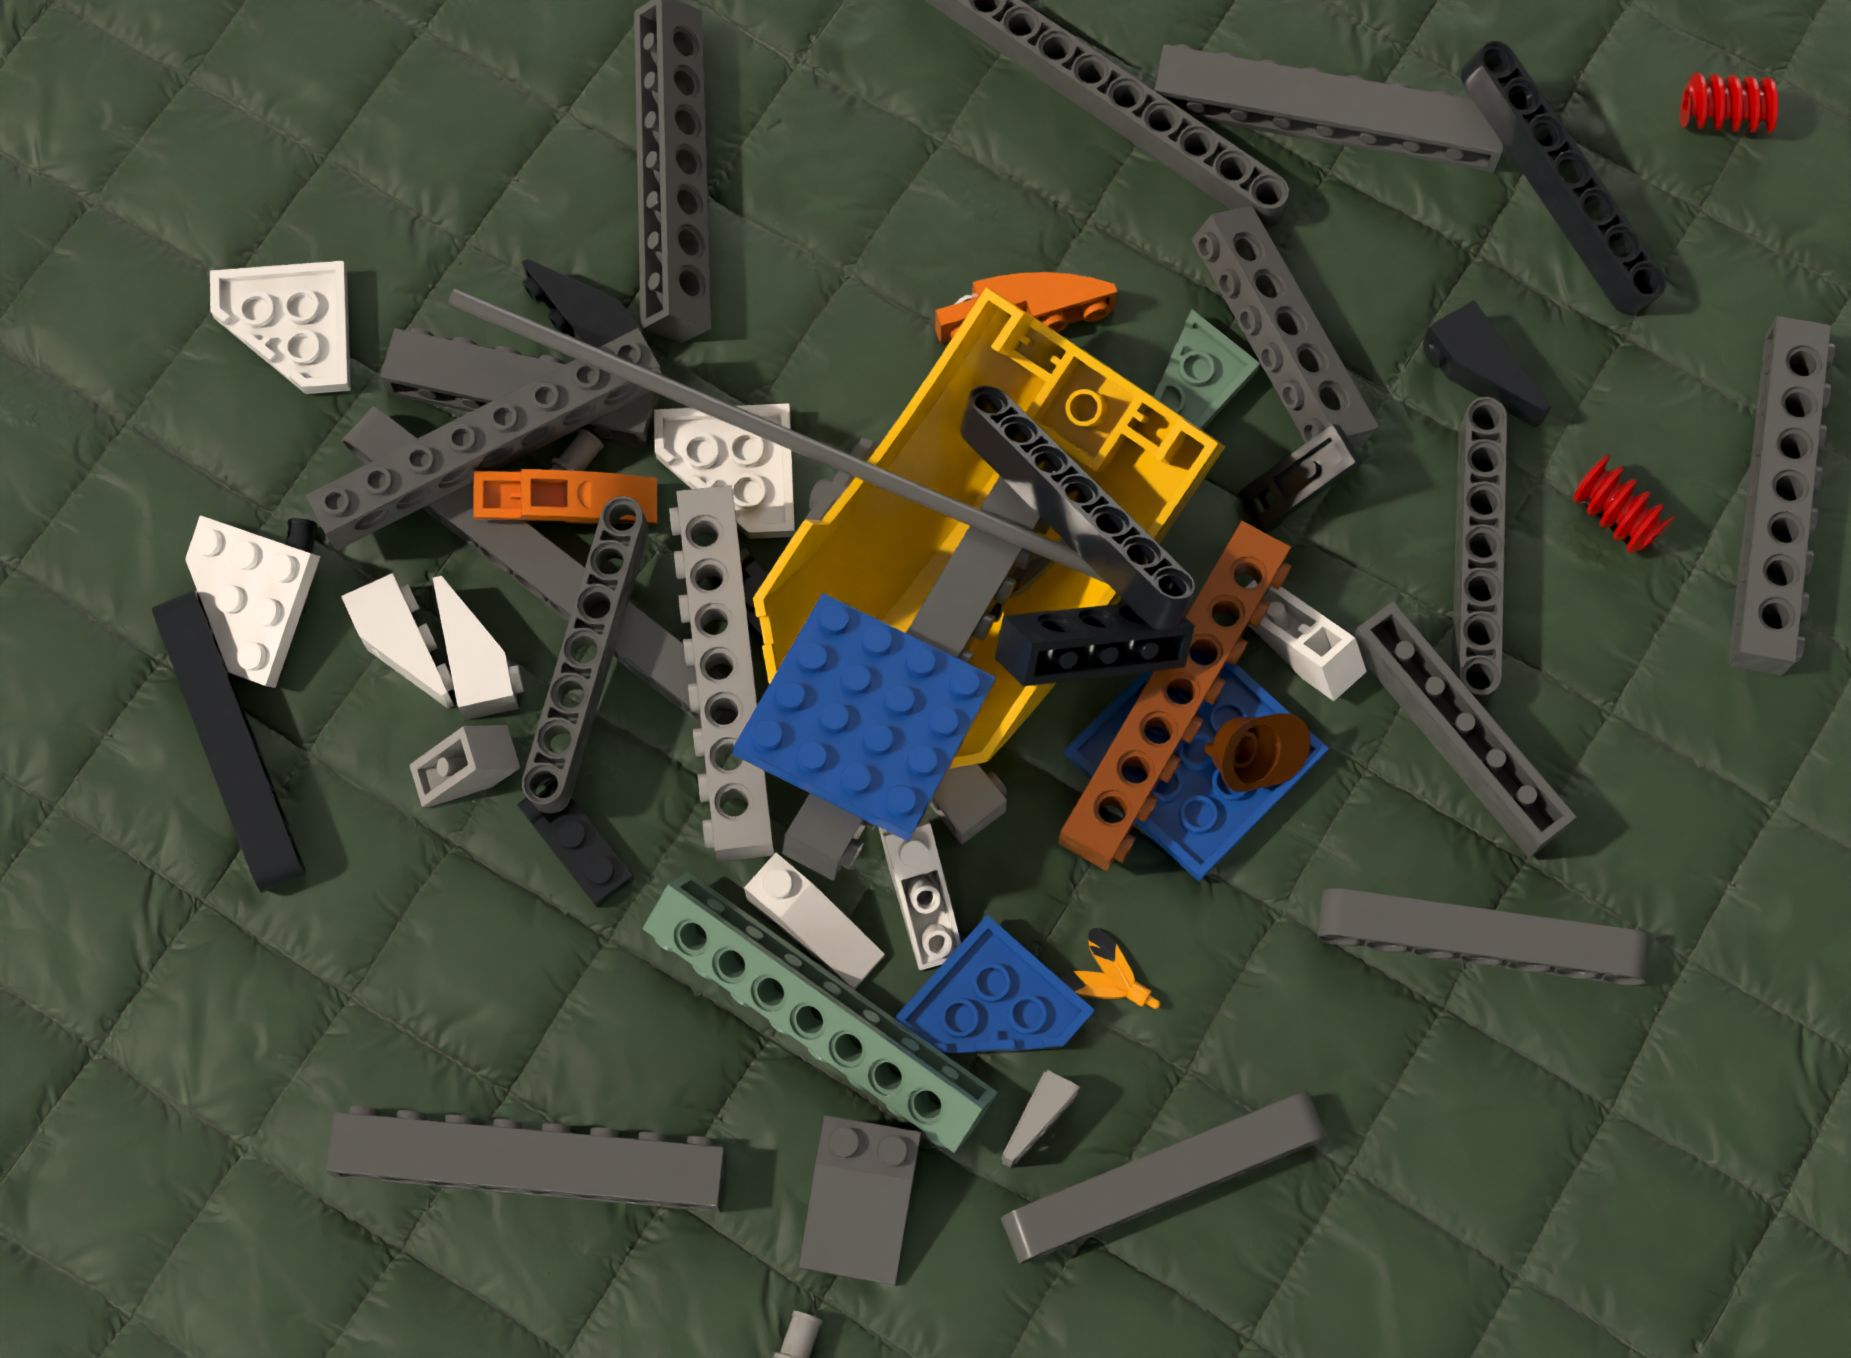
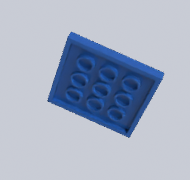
M822 593L734 744L732 755L910 842L993 688L996 677Z
M1197 650L1190 653L1191 659L1199 665H1209L1214 662L1211 655L1205 651ZM1229 663L1226 664L1220 675L1221 678L1226 680V683L1215 703L1211 705L1205 701L1197 716L1204 719L1194 740L1191 744L1183 740L1175 753L1176 756L1181 758V761L1169 783L1160 779L1152 795L1159 799L1146 823L1139 819L1136 821L1137 825L1198 882L1326 755L1329 749L1309 731L1311 745L1308 758L1300 771L1290 780L1278 785L1253 789L1247 792H1235L1228 788L1222 779L1221 773L1216 769L1212 757L1205 752V744L1212 742L1221 726L1232 718H1256L1278 713L1291 714L1237 664L1236 666ZM1154 671L1143 672L1064 749L1063 755L1090 780ZM1172 689L1167 692L1170 700L1176 704H1187L1191 701L1190 695L1183 689ZM1152 727L1145 731L1146 737L1153 743L1161 744L1169 740L1168 734L1161 728ZM1129 766L1122 770L1123 777L1131 783H1141L1147 779L1146 774L1139 767Z

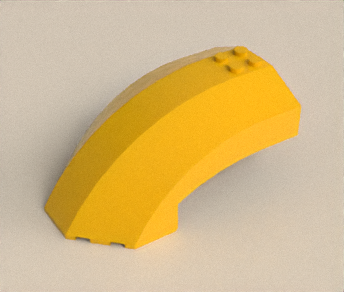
M986 287L906 409L867 462L980 509L1000 475L963 439L960 427L971 391L983 385L993 386L1006 393L1125 512L1160 544L1226 446L1000 294ZM855 477L822 520L805 519L753 597L756 617H759L764 641L762 649L769 684L822 593L906 633L967 532L969 525ZM1051 527L1046 534L1039 531L1037 533L1053 541L1061 538ZM1055 562L1029 589L1007 600L1005 605H1003L1000 620L993 623L984 641L976 638L969 649L974 652L970 665L995 676L996 679L993 688L949 769L988 762L1056 684L1050 683L1023 687L995 659L1003 616L1117 604L1121 597L1108 584Z

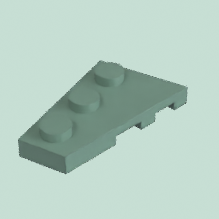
M1191 309L1178 343L1175 345L1170 361L1153 397L1203 431L1256 374L1260 363Z

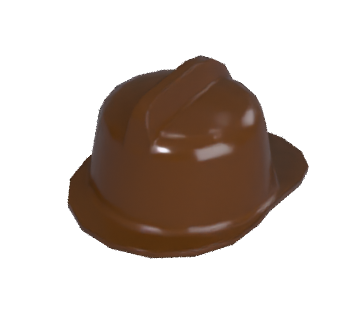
M1278 713L1256 718H1232L1221 726L1212 742L1205 744L1204 750L1212 757L1216 769L1221 773L1222 779L1228 788L1235 792H1247L1253 789L1278 785L1290 780L1300 771L1308 758L1311 741L1309 729L1302 719L1293 714Z

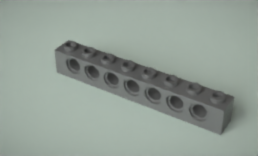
M651 0L634 11L640 324L643 331L684 343L711 329L712 316L710 308L702 10L678 0Z
M1777 316L1765 333L1728 666L1783 676L1795 662L1801 660L1803 655L1805 637L1804 635H1799L1800 619L1805 618L1809 605V593L1803 592L1804 578L1809 576L1814 559L1813 550L1808 549L1809 534L1812 535L1816 528L1818 519V508L1812 507L1813 492L1816 493L1818 491L1823 472L1822 466L1816 465L1818 451L1822 450L1827 434L1826 424H1821L1822 410H1825L1828 406L1831 395V384L1825 383L1826 369H1830L1835 355V343L1829 342L1831 325ZM1790 366L1799 367L1806 376L1795 374ZM1785 406L1798 410L1801 417L1792 416ZM1781 447L1791 449L1796 454L1797 459L1784 455ZM1776 488L1786 490L1791 495L1793 501L1781 498ZM1771 530L1782 532L1787 537L1788 543L1776 540ZM1767 572L1779 575L1783 580L1784 586L1773 584L1769 580ZM1766 614L1774 617L1779 624V629L1767 626L1762 619V615Z
M639 328L599 347L601 350L661 374L660 366ZM575 359L305 496L324 533L337 551L472 483L474 471H496L652 391Z

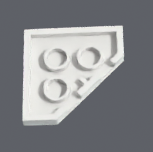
M344 261L210 271V311L215 320L305 394L351 391L347 267Z
M789 403L736 406L791 429ZM693 408L654 410L656 458L691 489L732 485L737 528L749 539L793 537L795 534L792 450Z
M200 516L185 559L229 673L264 686L276 688L320 556Z

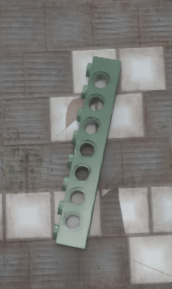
M688 871L667 885L642 928L654 937L655 942L661 948L675 952L688 961L700 976L714 980L727 989L733 999L739 1004L752 1007L769 1020L775 1030L782 1034L790 1035L808 1048L809 1053L821 1062L829 1063L847 1076L848 1081L853 1086L873 1094L886 1104L887 1109L892 1114L909 1120L923 1130L927 1138L937 1146L948 1148L955 1153L972 1134L998 1093ZM696 924L704 929L706 938L698 933ZM734 951L743 957L745 966L736 960ZM772 978L782 985L784 994L774 987ZM810 1006L816 1008L821 1013L823 1021L818 1020L812 1014ZM849 1034L855 1036L860 1041L862 1049L853 1045ZM888 1062L898 1067L902 1077L892 1073ZM927 1091L935 1093L939 1097L941 1105L934 1103L929 1098Z

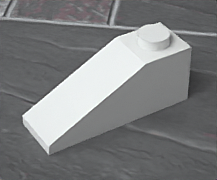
M442 576L434 577L433 583L457 705L464 721L519 709L516 694L524 692L519 666H510L504 650Z
M1253 580V581H1252L1248 586H1246L1245 588H1248V589H1249V588H1254V587H1256V586H1257L1256 581ZM1271 586L1264 598V601L1270 603L1265 616L1257 628L1250 624L1249 626L1303 680L1335 701L1367 672L1356 638L1283 587L1277 590Z
M777 853L768 860L744 887L747 901L837 978L854 990L885 956L811 881Z

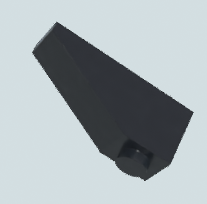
M1475 300L1429 326L1422 344L1424 354L1434 368H1440L1447 379L1475 395L1496 399L1503 405L1507 413L1536 428L1543 423L1551 405Z

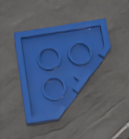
M987 915L894 1019L943 1054L1063 1048L1095 1010Z

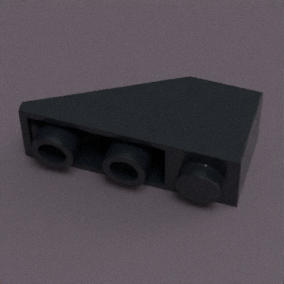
M530 259L522 262L526 279L522 281L525 290L536 304L543 301L551 312L548 314V318L557 331L569 334L571 337L597 348L639 328L644 337L643 330L618 298Z

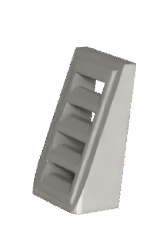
M1049 1070L1047 1072L1044 1071L1003 1152L1002 1164L1010 1168L1017 1164L1076 1099L1080 1086Z

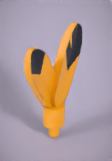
M1097 928L1089 931L1088 943L1094 959L1104 973L1072 971L1059 978L1082 998L1122 999L1126 997L1141 1007H1144L1145 1004L1153 1009L1160 1007L1159 1000L1151 996L1152 991L1135 981L1134 974L1115 941L1110 935Z

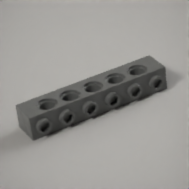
M1250 205L1211 214L1191 241L1215 281L1219 292L1232 311L1240 329L1254 350L1261 366L1280 396L1283 405L1302 435L1303 441L1307 443L1330 425L1336 424L1341 426L1354 450L1357 451L1376 432L1379 426L1253 206Z

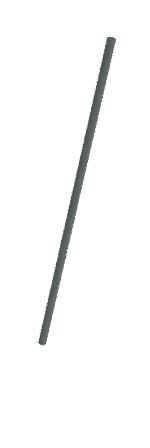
M455 288L449 297L448 304L452 307L1106 583L1068 546Z

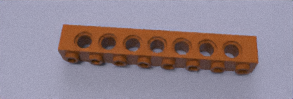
M1244 521L1240 522L1186 615V618L1195 625L1186 667L1153 672L1062 828L1058 841L1059 845L1107 872L1114 859L1123 863L1136 840L1129 833L1137 819L1146 823L1159 798L1152 795L1160 779L1166 783H1169L1181 761V758L1175 755L1183 740L1189 744L1194 740L1204 719L1197 716L1205 701L1211 705L1215 703L1226 683V680L1220 677L1226 664L1229 663L1236 666L1248 644V641L1242 639L1249 624L1256 628L1259 626L1270 606V603L1264 601L1271 586L1279 590L1290 572L1292 565L1285 562L1291 548L1290 546ZM1238 575H1249L1256 581L1257 586L1249 589L1243 588L1236 583L1234 578ZM1218 612L1227 613L1233 617L1235 624L1229 627L1220 626L1214 621L1212 615ZM1197 650L1205 651L1211 655L1214 662L1209 665H1199L1191 659L1190 653ZM1172 689H1183L1190 695L1191 701L1187 704H1176L1170 700L1167 692ZM1152 727L1161 728L1168 734L1169 740L1161 744L1153 743L1148 740L1145 731ZM1129 766L1139 767L1144 771L1147 779L1141 783H1131L1123 777L1122 770ZM1104 806H1115L1122 811L1124 819L1118 823H1108L1100 817L1099 810Z

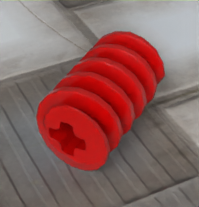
M1694 73L1689 78L1681 98L1680 125L1685 129L1690 117L1695 116L1697 129L1702 130L1708 117L1713 118L1714 129L1720 131L1725 119H1730L1732 131L1737 132L1742 121L1747 120L1750 133H1755L1760 121H1765L1767 134H1771L1776 127L1779 110L1776 84L1771 77L1762 78L1758 83L1757 79L1753 76L1745 77L1740 83L1736 75L1727 76L1723 82L1719 74H1712L1705 81L1701 73Z
M1607 454L1578 483L1573 500L1580 504L1591 499L1586 510L1590 517L1604 511L1599 524L1603 529L1618 524L1613 538L1619 542L1631 537L1626 551L1631 555L1653 543L1676 517L1673 516L1661 522L1659 517L1664 505L1660 503L1650 509L1645 507L1651 493L1646 491L1634 496L1632 492L1637 484V480L1633 478L1621 484L1619 479L1624 468L1619 466L1607 471L1605 468L1611 457Z

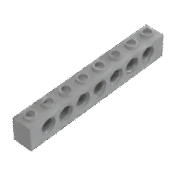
M732 485L676 491L678 507L669 508L672 536L681 535L683 551H674L677 579L686 578L687 594L679 595L681 622H690L692 633L691 639H683L686 667L695 666L697 683L688 684L691 712L700 711L702 728L693 729V739L696 757L705 756L706 773L698 774V786L701 803L710 802L711 819L702 820L705 848H715L717 862L773 856L774 848L765 771L744 760L734 770H723L717 765L722 756L733 753L734 744L757 707ZM709 533L717 537L716 542L707 547L698 546L694 543V540L701 534ZM706 577H717L723 581L717 589L711 591L703 590L698 586ZM713 620H720L728 625L725 631L718 635H710L703 631V628L708 622ZM718 664H725L733 669L727 678L721 680L713 679L708 675L709 670ZM721 709H731L738 714L737 718L727 725H720L712 720L714 714ZM731 799H741L748 804L743 814L734 817L726 815L722 808Z

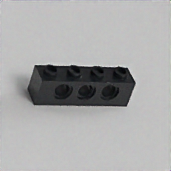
M1127 603L1003 616L995 659L1023 687L1186 667L1195 625L1184 616L1181 625L1177 629L1170 631L1158 630L1147 624Z

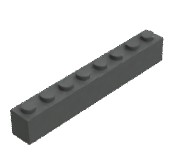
M1163 44L1154 91L1197 120L1494 173L1502 154L1503 143L1473 99L1456 97L1446 91L1428 92L1411 89L1402 83L1383 84L1372 82L1357 75L1344 77L1327 74L1320 69L1312 67L1304 69L1288 67L1273 60L1255 61L1243 59L1229 52L1215 54L1199 51L1183 44L1175 46Z
M349 1106L348 1113L334 1112L325 1171L334 1178L720 1212L726 1152L724 1147H716V1139L689 1136L687 1137V1144L667 1142L668 1135L639 1132L638 1139L619 1138L620 1131L609 1128H591L590 1135L572 1134L570 1126L555 1123L542 1124L541 1131L522 1129L523 1122L510 1119H494L493 1126L474 1125L475 1118L453 1114L446 1115L445 1122L427 1121L426 1113L410 1110H398L397 1118L378 1116V1109L365 1106Z

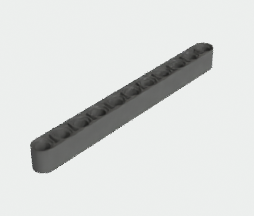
M924 0L1230 210L1252 205L1265 229L1274 227L1281 221L1289 197V187L1281 176L1023 1ZM985 7V8H991V9H993L994 11H992V12H982V11H979L978 9ZM1024 31L1028 35L1017 36L1013 32ZM1051 54H1058L1063 58L1059 60H1053L1048 58L1047 56ZM1093 78L1098 82L1090 84L1082 81V79ZM1125 101L1131 103L1133 106L1125 108L1119 106L1117 103ZM1162 125L1169 130L1159 132L1154 130L1152 126ZM1197 149L1202 151L1204 155L1194 156L1189 154L1187 150ZM1233 173L1240 179L1228 180L1222 174ZM1268 197L1276 204L1266 205L1261 203L1258 198Z
M371 407L341 440L344 446L366 465L417 438L381 410ZM473 482L422 508L569 622L585 569L572 557L524 520H473ZM608 602L594 604L589 611V617L594 619L604 617L609 612L611 604ZM628 602L613 657L701 725L700 711L691 712L688 684L697 683L695 666L686 667L684 644ZM714 667L708 672V675L716 680L727 678ZM721 709L714 714L712 720L720 725H727L732 723L738 714L731 709Z

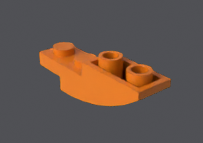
M1017 273L987 278L973 282L971 300L936 310L935 331L940 344L950 342L986 287L1000 294L1056 332L1063 330L1071 323L1082 320L1095 322L1105 318L1110 312L1114 311L1117 289L1115 284L1067 273Z
M521 469V472L474 471L473 520H541L598 524L605 504L613 498L626 496L634 499L641 506L648 524H657V478L569 470ZM625 515L619 518L615 524H635L636 517Z

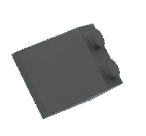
M824 1115L799 1269L896 1285L921 1143V1132Z

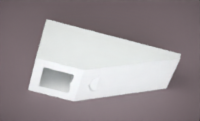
M392 573L341 596L354 626L369 652L449 709L454 706L448 693L454 689L452 677L445 663L436 666L430 652L438 649L427 624L425 623L419 627L416 624L412 612L420 608L408 584L399 587Z
M924 814L910 842L878 827L919 971L943 964L961 944L931 824Z

